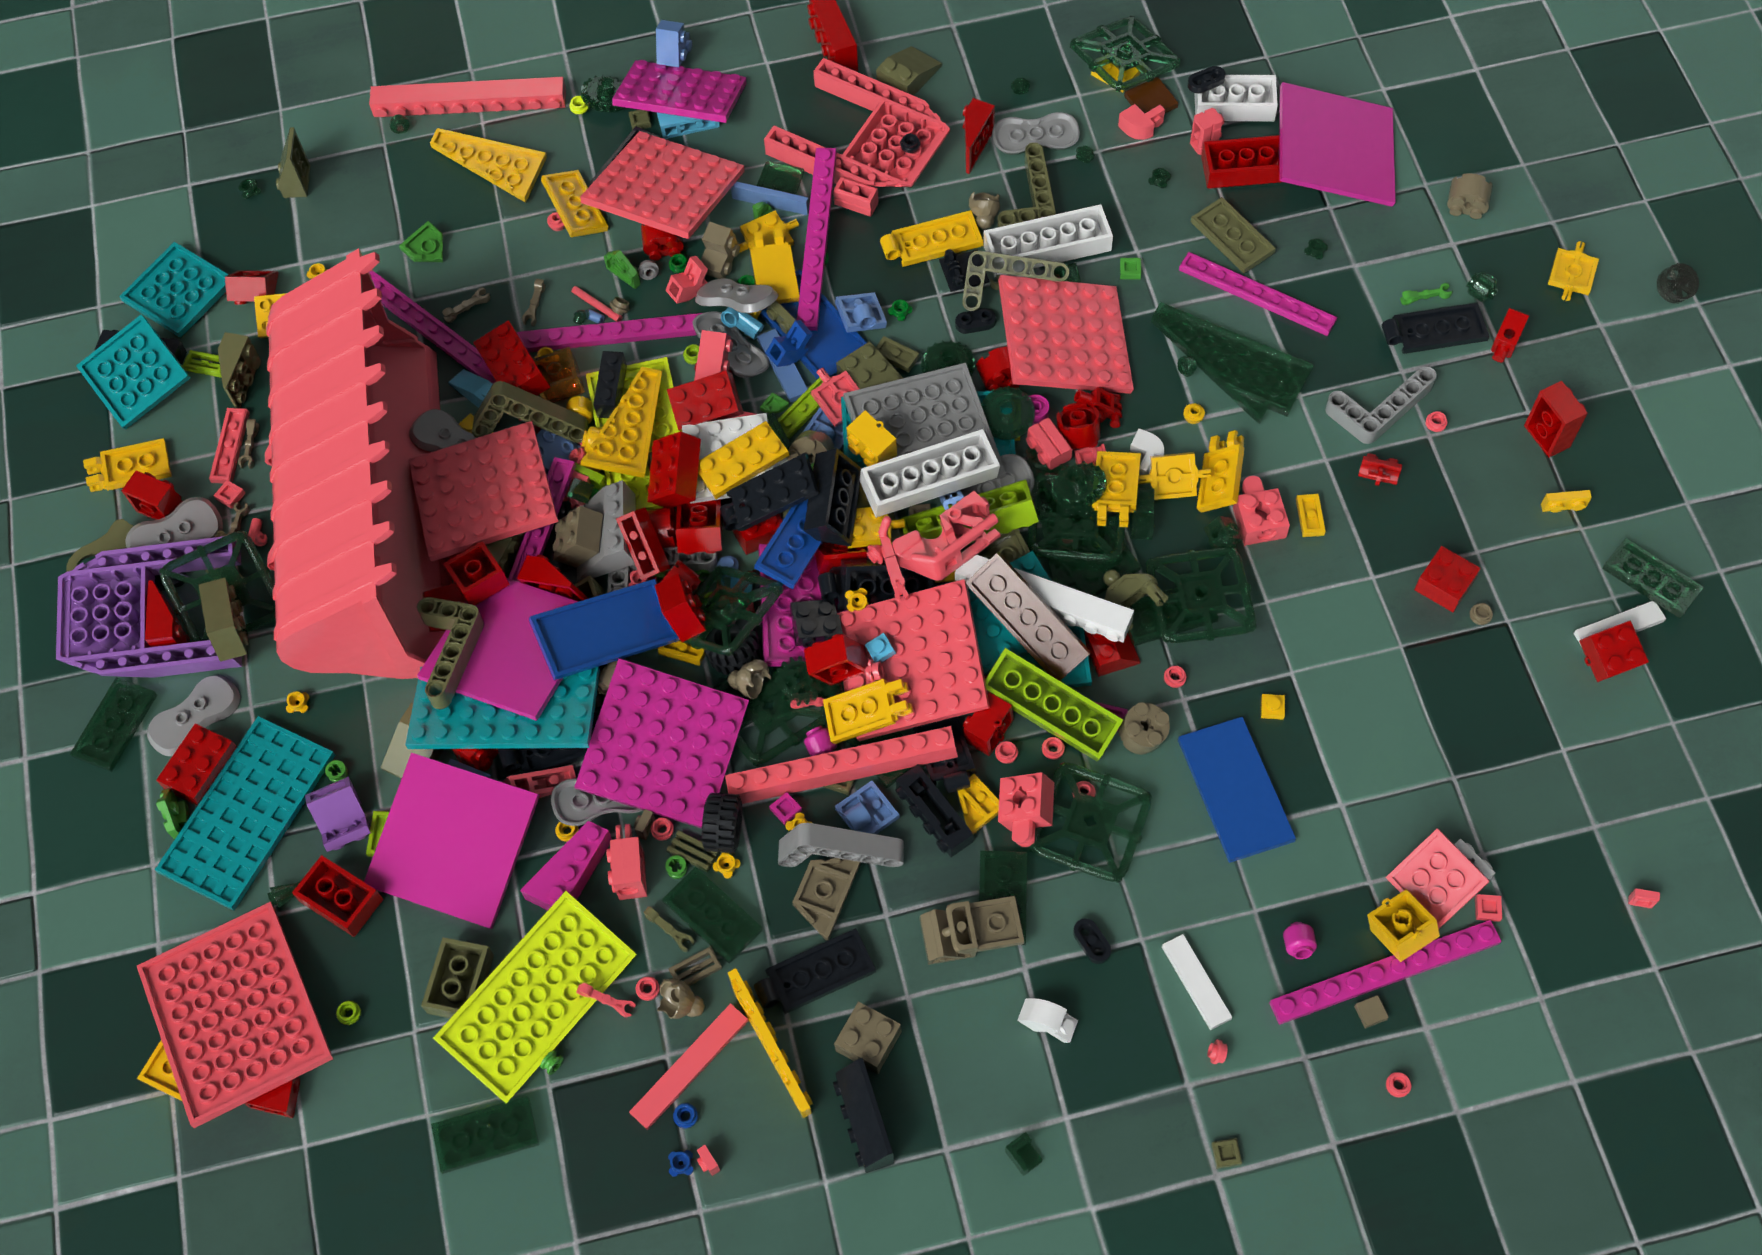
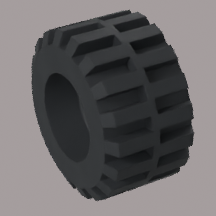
M727 615L721 620L717 619L716 623L710 624L708 626L709 630H706L703 634L702 647L711 666L717 672H722L725 675L734 670L739 671L748 662L759 660V656L763 652V644L755 625L750 619H746L742 615L740 617L738 615H732V617Z
M710 793L705 802L702 820V844L704 850L734 853L738 847L741 834V798L739 795Z

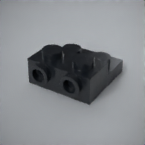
M834 599L790 603L789 607L796 646L811 647L815 642H824L831 639L833 635L843 634L840 616L837 615Z

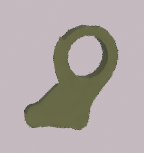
M124 519L113 522L105 535L73 553L68 560L66 572L72 571L84 559L95 556L102 551L127 548L125 539L133 525Z

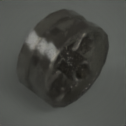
M1677 263L1668 267L1659 274L1657 279V289L1660 296L1670 303L1678 304L1693 297L1699 287V278L1696 272L1684 263ZM1682 290L1687 293L1685 297H1683Z

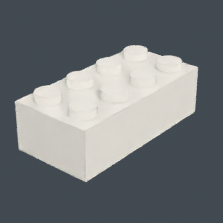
M1225 75V81L1222 85L1203 93H1194L1195 115L1201 112L1204 113L1205 110L1215 108L1218 114L1220 113L1223 116L1224 121H1275L1278 107L1276 75Z

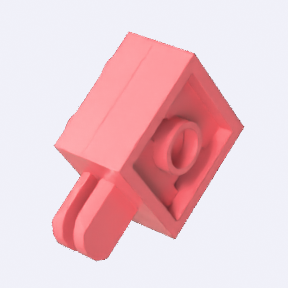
M1246 477L1241 488L1243 495H1238V503L1233 505V512L1243 545L1286 538L1290 524L1279 489L1265 490L1260 477Z
M1042 772L1000 778L998 822L1012 831V840L1021 847H1029L1035 842L1036 828L1053 825L1054 782Z
M625 824V838H623L621 825H616V839L610 840V848L606 849L607 861L611 866V871H608L609 885H612V892L617 893L619 900L647 897L645 855L638 837H632L631 824Z

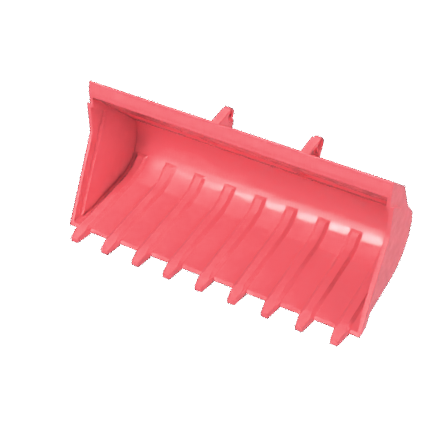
M358 248L346 255L344 261L283 295L271 306L268 316L266 334L269 337L267 370L270 372L268 407L271 411V431L269 434V445L265 451V463L272 466L270 482L272 483L273 492L271 520L273 521L274 544L268 553L267 567L270 570H274L275 573L273 600H275L276 626L274 629V640L276 641V652L280 660L293 669L309 673H351L396 679L418 678L417 674L420 671V667H423L445 631L429 632V626L424 624L417 610V604L423 599L424 591L452 584V579L443 564L449 560L450 556L431 562L428 556L409 459L430 453V451L422 450L413 444L409 437V431L415 420L423 413L432 409L440 410L437 354L430 347L418 341L416 335L388 319L381 302V290L375 288L369 273L380 262L379 254L373 252L362 256Z

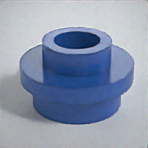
M689 1103L680 1104L674 1110V1122L680 1128H691L698 1120L696 1108ZM684 1113L690 1114V1118L688 1120H682V1115Z

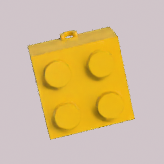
M865 410L846 427L848 448L853 454H859L868 467L895 458L897 456V441L883 427L882 421L875 420Z
M1407 889L1392 899H1384L1380 907L1367 914L1371 932L1400 962L1440 937L1437 920Z

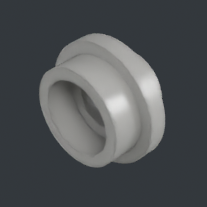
M644 260L638 268L640 277L645 280L655 278L659 272L657 264L651 260Z

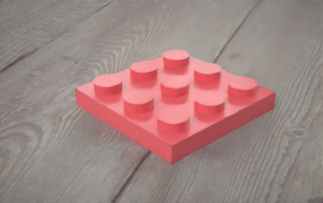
M1439 828L1386 876L1387 880L1400 893L1407 889L1437 920L1438 929L1448 922L1490 882Z

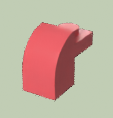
M1134 104L1119 114L1118 127L1131 138L1138 140L1149 139L1153 137L1154 128L1159 127L1164 122L1165 109L1158 105L1144 113Z
M697 256L690 257L683 273L671 275L665 291L676 304L690 301L696 297L698 290L708 283L704 279L708 268Z

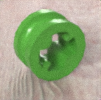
M333 760L327 764L325 773L329 780L334 783L348 776V769L343 762ZM336 768H340L341 773L337 772L338 775L334 776L332 771H336Z
M674 855L667 859L665 868L671 878L680 879L685 876L687 865L683 857ZM679 863L681 870L678 869L677 872H674L671 866Z
M552 1050L542 1060L540 1068L543 1070L547 1069V1074L552 1075L560 1068L564 1058L557 1056V1052Z

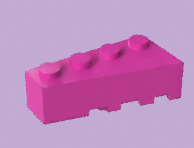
M587 821L520 890L525 900L547 911L565 891L577 900L610 845L612 838L609 830Z

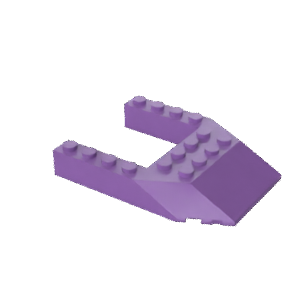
M233 535L102 551L96 554V558L85 564L81 563L72 571H67L58 576L56 659L58 661L100 676L149 678L242 667V656L220 662L210 640L150 647L145 640L148 581L153 580L155 583V576L241 565V545Z

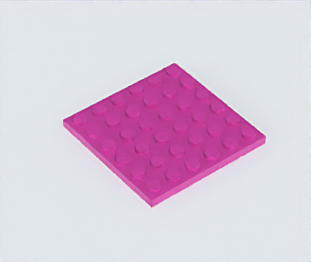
M618 658L590 740V746L587 748L574 788L641 810L646 809L654 814L702 829L706 799L710 793L720 792L749 700Z

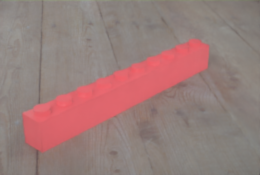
M563 77L371 86L369 105L374 117L565 108L566 87Z
M948 726L725 775L728 794L739 795L742 804L782 796L786 792L791 794L911 768L918 764L920 766L957 758L958 755L952 728Z

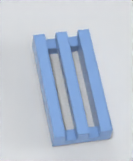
M961 490L955 491L957 495L953 497L952 493L939 497L945 510L949 509L948 504L953 506L964 497Z

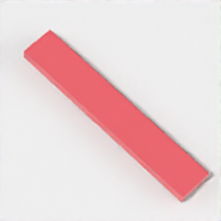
M730 1003L629 1111L630 1115L648 1130L747 1024L748 1018Z

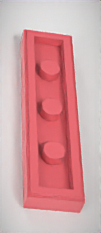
M227 408L209 477L211 483L224 484L226 480L233 482L246 430V422L249 418L250 412L248 409Z

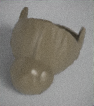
M973 192L969 197V208L977 217L976 223L978 227L989 229L994 224V218L1000 210V195L997 194L995 197L985 192L974 195L975 192Z
M753 660L744 664L739 671H732L728 676V683L733 689L739 690L745 697L756 699L762 690L764 677L769 679L772 677L769 674L767 663L763 660Z
M676 978L663 979L660 985V995L663 998L660 1000L658 1012H665L670 1019H680L686 1015L688 1017H696L704 1012V1001L701 997L694 996L693 991L684 981Z

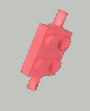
M823 367L816 372L823 383L812 390L811 395L833 426L836 427L842 423L841 397H843L844 393L859 390V388L847 371L830 377Z

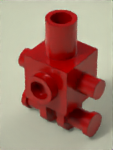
M1097 387L1091 393L1080 389L1075 393V402L1087 403V407L1093 409L1094 406L1098 409L1100 422L1110 418V427H1120L1119 419L1122 417V404L1120 403L1121 396L1119 394L1105 391L1103 387Z

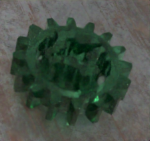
M801 656L798 657L797 661L792 657L789 658L788 663L783 661L781 668H778L776 671L778 676L775 677L774 682L778 683L775 690L782 691L780 698L783 699L787 696L789 704L796 700L797 706L800 705L801 701L808 705L810 698L815 701L818 696L817 693L820 694L823 689L821 685L824 682L814 677L811 678L808 675L806 661H802ZM800 675H802V681L801 683H799L798 687H796V681L798 678H800Z

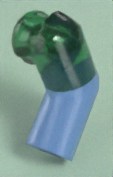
M590 309L577 310L574 313L573 322L582 325L584 319H588L599 324L603 323L605 316Z

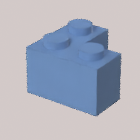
M661 20L656 27L657 64L680 67L681 63L686 60L688 52H691L692 49L690 33L684 31V23Z

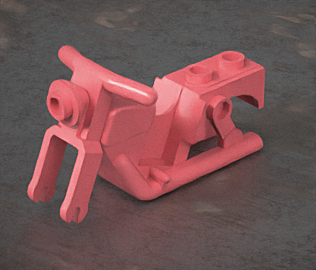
M973 491L951 508L944 511L940 515L942 533L935 539L922 538L919 531L914 530L895 539L891 544L888 536L891 518L885 516L882 519L878 531L881 546H867V556L873 563L877 562L878 564H882L884 558L896 601L901 602L900 595H903L905 600L908 599V592L904 586L905 579L902 577L899 567L940 581L1001 537L995 528L987 534L984 532V530H989L998 523L996 515L993 513L990 515V504L985 497H980ZM963 525L970 526L972 529L966 528ZM972 541H975L974 544H972V545H971L970 547H968L966 550H964L963 552H961V549H963L965 546H967V545H968L969 543H971Z

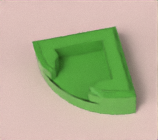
M763 201L752 206L754 219L773 211L772 207Z
M772 392L760 406V411L768 414L780 413L789 407V402Z

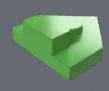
M427 221L401 243L399 248L414 262H443V233Z
M621 250L610 251L604 255L607 270L632 288L636 289L640 286L638 269L630 263Z
M169 788L161 791L160 799L157 800L156 805L158 810L161 811L164 820H167L163 823L166 832L175 839L190 816L188 804L185 801L178 802V797Z

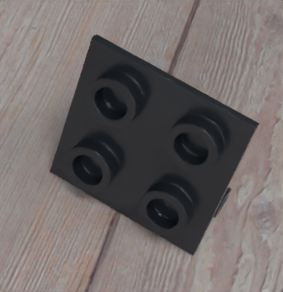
M948 249L945 251L944 258L939 259L950 292L964 289L969 256L972 252L978 251V249L957 255L952 249ZM980 254L972 257V263L975 266L983 264ZM986 272L984 284L990 282ZM972 275L969 278V283L971 286L980 285L981 279L978 275Z

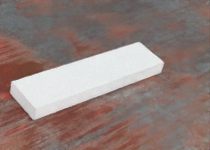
M1653 600L1577 629L1574 635L1579 642L1581 639L1630 620L1637 633L1663 623L1666 617L1656 601Z
M1182 934L1162 944V949L1210 1031L1232 1020L1230 1012L1185 936Z

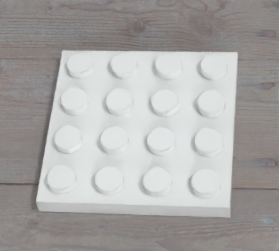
M766 413L703 422L696 425H682V432L701 439L699 460L761 423L765 421L768 423ZM771 466L770 468L766 469L765 471L759 473L758 475L754 476L753 478H755V477H757V476H759V475H761V474H763V473H765V472H767V471L773 469V466ZM698 475L696 500L690 502V504L718 500L714 498ZM726 493V494H724L723 496L719 497L718 499H725V498H731V497L727 496V493Z

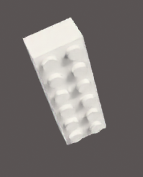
M1101 204L984 230L985 251L1064 262L1112 250L1113 235ZM1001 257L994 258L992 261L993 267L1001 269L1004 266V260ZM1017 260L1013 263V269L1016 272L1024 270L1025 264L1023 261ZM1037 263L1034 265V268L1042 267L1044 265L1042 263ZM993 272L994 277H997V275H1007Z
M981 429L861 468L859 481L877 518L995 479L998 476L1000 464L984 430Z

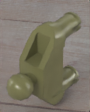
M1108 570L1104 574L1103 581L1109 586L1105 596L1107 601L1129 608L1145 594H1148L1157 606L1163 605L1160 598L1164 603L1168 600V596L1157 586V579L1150 574H1125L1120 577L1119 572L1116 570ZM1131 623V626H1130V628H1129V631H1131L1132 628H1133V624H1132V623Z

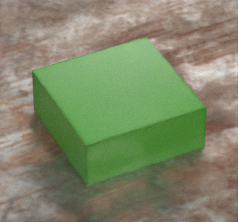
M1120 258V279H1141V258Z

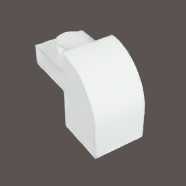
M1138 429L1130 446V453H1141L1142 462L1139 475L1149 474L1151 469L1150 456L1164 455L1162 441L1156 435L1142 429Z
M1035 998L1025 999L1017 1020L1035 1032H1048L1064 1043L1071 1042L1078 1020L1067 1014V1009L1062 1006Z

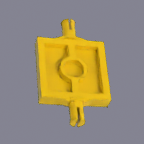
M775 210L741 225L740 231L745 238V242L739 244V253L747 249L751 250L755 246L754 232L762 231L764 245L775 244L774 229H782L784 242H788V245L793 246L794 240L789 234V230L799 227L797 219L784 223Z
M1578 241L1575 250L1568 251L1558 248L1547 285L1564 289L1562 300L1566 298V301H1570L1572 292L1589 295L1599 259L1583 253L1584 242L1581 244V241Z
M1194 452L1150 456V472L1148 475H1139L1138 484L1150 483L1154 500L1197 496L1196 485L1198 478L1211 477V469L1198 470L1195 465Z
M871 507L857 508L852 545L848 546V549L881 545L878 531L882 519L888 516V514L876 518ZM904 519L891 520L888 529L891 544L892 529L905 528Z

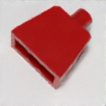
M1511 308L1508 309L1491 348V351L1494 352L1493 360L1502 363L1506 357L1511 358L1529 315Z
M296 1077L244 1104L252 1109L293 1118L300 1087V1078Z

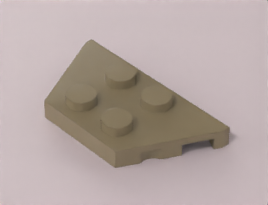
M832 858L827 861L822 859L810 860L792 903L826 941L830 939L861 862L840 860L839 858Z

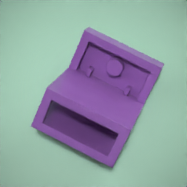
M349 777L305 795L306 805L322 834L323 845L327 852L339 850L345 844L354 840H362L371 833L369 822L360 805L361 801Z

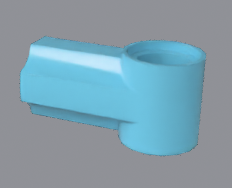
M730 307L721 314V321L725 326L729 328L737 327L754 340L764 328L762 323L748 313H741Z

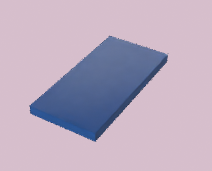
M801 269L795 272L799 295L802 278ZM821 294L818 331L810 330L812 336L806 344L809 350L800 361L816 379L819 378L816 372L823 367L830 377L837 376L836 362L866 344V341L857 332H846L838 310L823 294ZM799 301L780 304L797 320ZM767 308L763 309L760 313L763 319L772 329L777 330L780 337L786 336L787 334L781 330L779 324L768 317Z
M655 579L530 616V625L553 679L557 680L617 661L618 658L624 659L679 641V637L661 612L655 589L657 584Z
M1243 717L1178 737L1181 750L1229 863L1295 842L1296 837Z

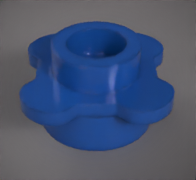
M691 1151L671 1152L668 1159L671 1165L669 1173L671 1176L676 1177L678 1174L691 1175L694 1168L691 1166L693 1154Z

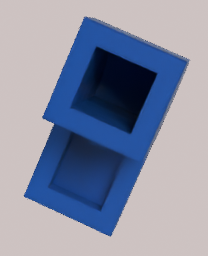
M795 320L787 335L774 337L765 353L777 367L791 365L800 360L809 350L806 344L811 338L812 332L801 320Z

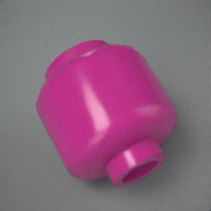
M818 726L806 733L807 737L804 739V744L810 756L829 753L837 748V744H833L830 741L828 728Z
M1294 922L1283 932L1286 951L1290 956L1296 959H1306L1315 952L1317 942L1314 930L1310 925Z

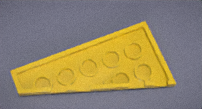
M440 128L436 129L430 141L431 148L525 203L547 159L546 152Z
M641 367L631 382L629 389L622 396L620 403L600 430V434L591 444L589 451L582 458L581 466L644 478L662 377L661 370Z
M736 968L729 971L728 976L737 1000L800 1114L805 1118L812 1114L810 1105L813 1102L807 1091L802 1093L798 1085L801 1081L795 1070L791 1071L788 1067L789 1059L783 1049L779 1050L776 1044L778 1041L775 1036L776 1033L770 1022L765 1023L764 1011L758 1001L754 1002L755 998L748 982L742 980Z

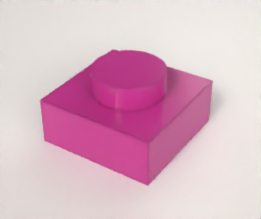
M787 792L769 806L772 813L784 825L795 818L797 813L802 812V807Z

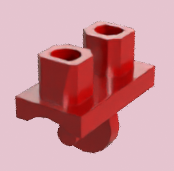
M1368 453L1367 456H1363L1358 476L1375 480V485L1377 486L1380 485V482L1397 485L1402 464H1399L1397 459L1389 458L1384 461L1378 459L1375 454Z

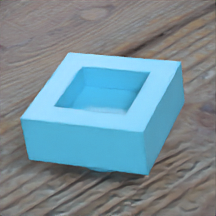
M884 633L865 644L874 662L882 663L896 654Z

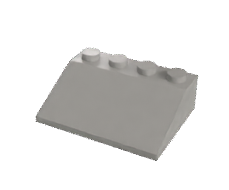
M622 480L603 487L583 505V507L602 513L603 518L599 553L577 567L578 582L590 575L595 578L635 564L616 521V518L636 510L635 493Z

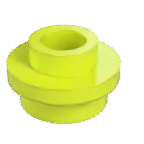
M575 96L571 99L569 105L571 112L574 114L587 112L589 103L583 96Z

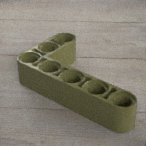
M1029 143L1025 147V168L1033 207L1000 212L997 228L1056 214L1043 148L1038 143Z
M974 251L968 260L962 300L963 306L969 311H975L980 307L986 271L1060 282L1068 278V266L1055 261ZM980 254L983 256L984 262L981 266H975L972 263L974 255ZM1001 257L1004 260V266L1001 269L993 267L992 261L994 258ZM1017 260H1021L1025 264V268L1021 272H1016L1013 269V263ZM1037 263H1042L1045 266V272L1041 275H1037L1033 271L1034 265ZM1057 266L1065 268L1066 273L1062 278H1057L1054 275V269ZM972 275L980 277L981 283L979 286L973 287L970 285L969 278ZM968 296H975L978 303L975 307H969L966 304Z
M497 381L491 386L477 410L472 427V434L476 438L491 434L503 413H507L525 422L532 421L533 425L572 442L581 443L584 430L588 431V420L578 413L503 381Z
M426 597L417 604V610L424 624L430 627L451 630L425 687V693L431 705L436 709H444L452 701L483 630L484 621L478 608L474 605Z

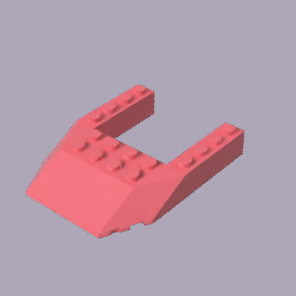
M823 58L814 70L816 88L873 111L844 153H837L833 184H837L840 177H844L867 186L912 187L949 134L950 128L946 123L940 120L937 113H933L925 100ZM773 126L764 138L766 155L812 175L816 148H825L777 126ZM914 134L918 137L920 148L916 152L907 153L901 149L900 141L904 135Z

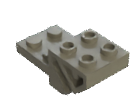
M1015 896L969 903V901L952 903L947 905L946 910L934 909L920 915L919 918L928 965L973 958L976 956V952L1024 944Z

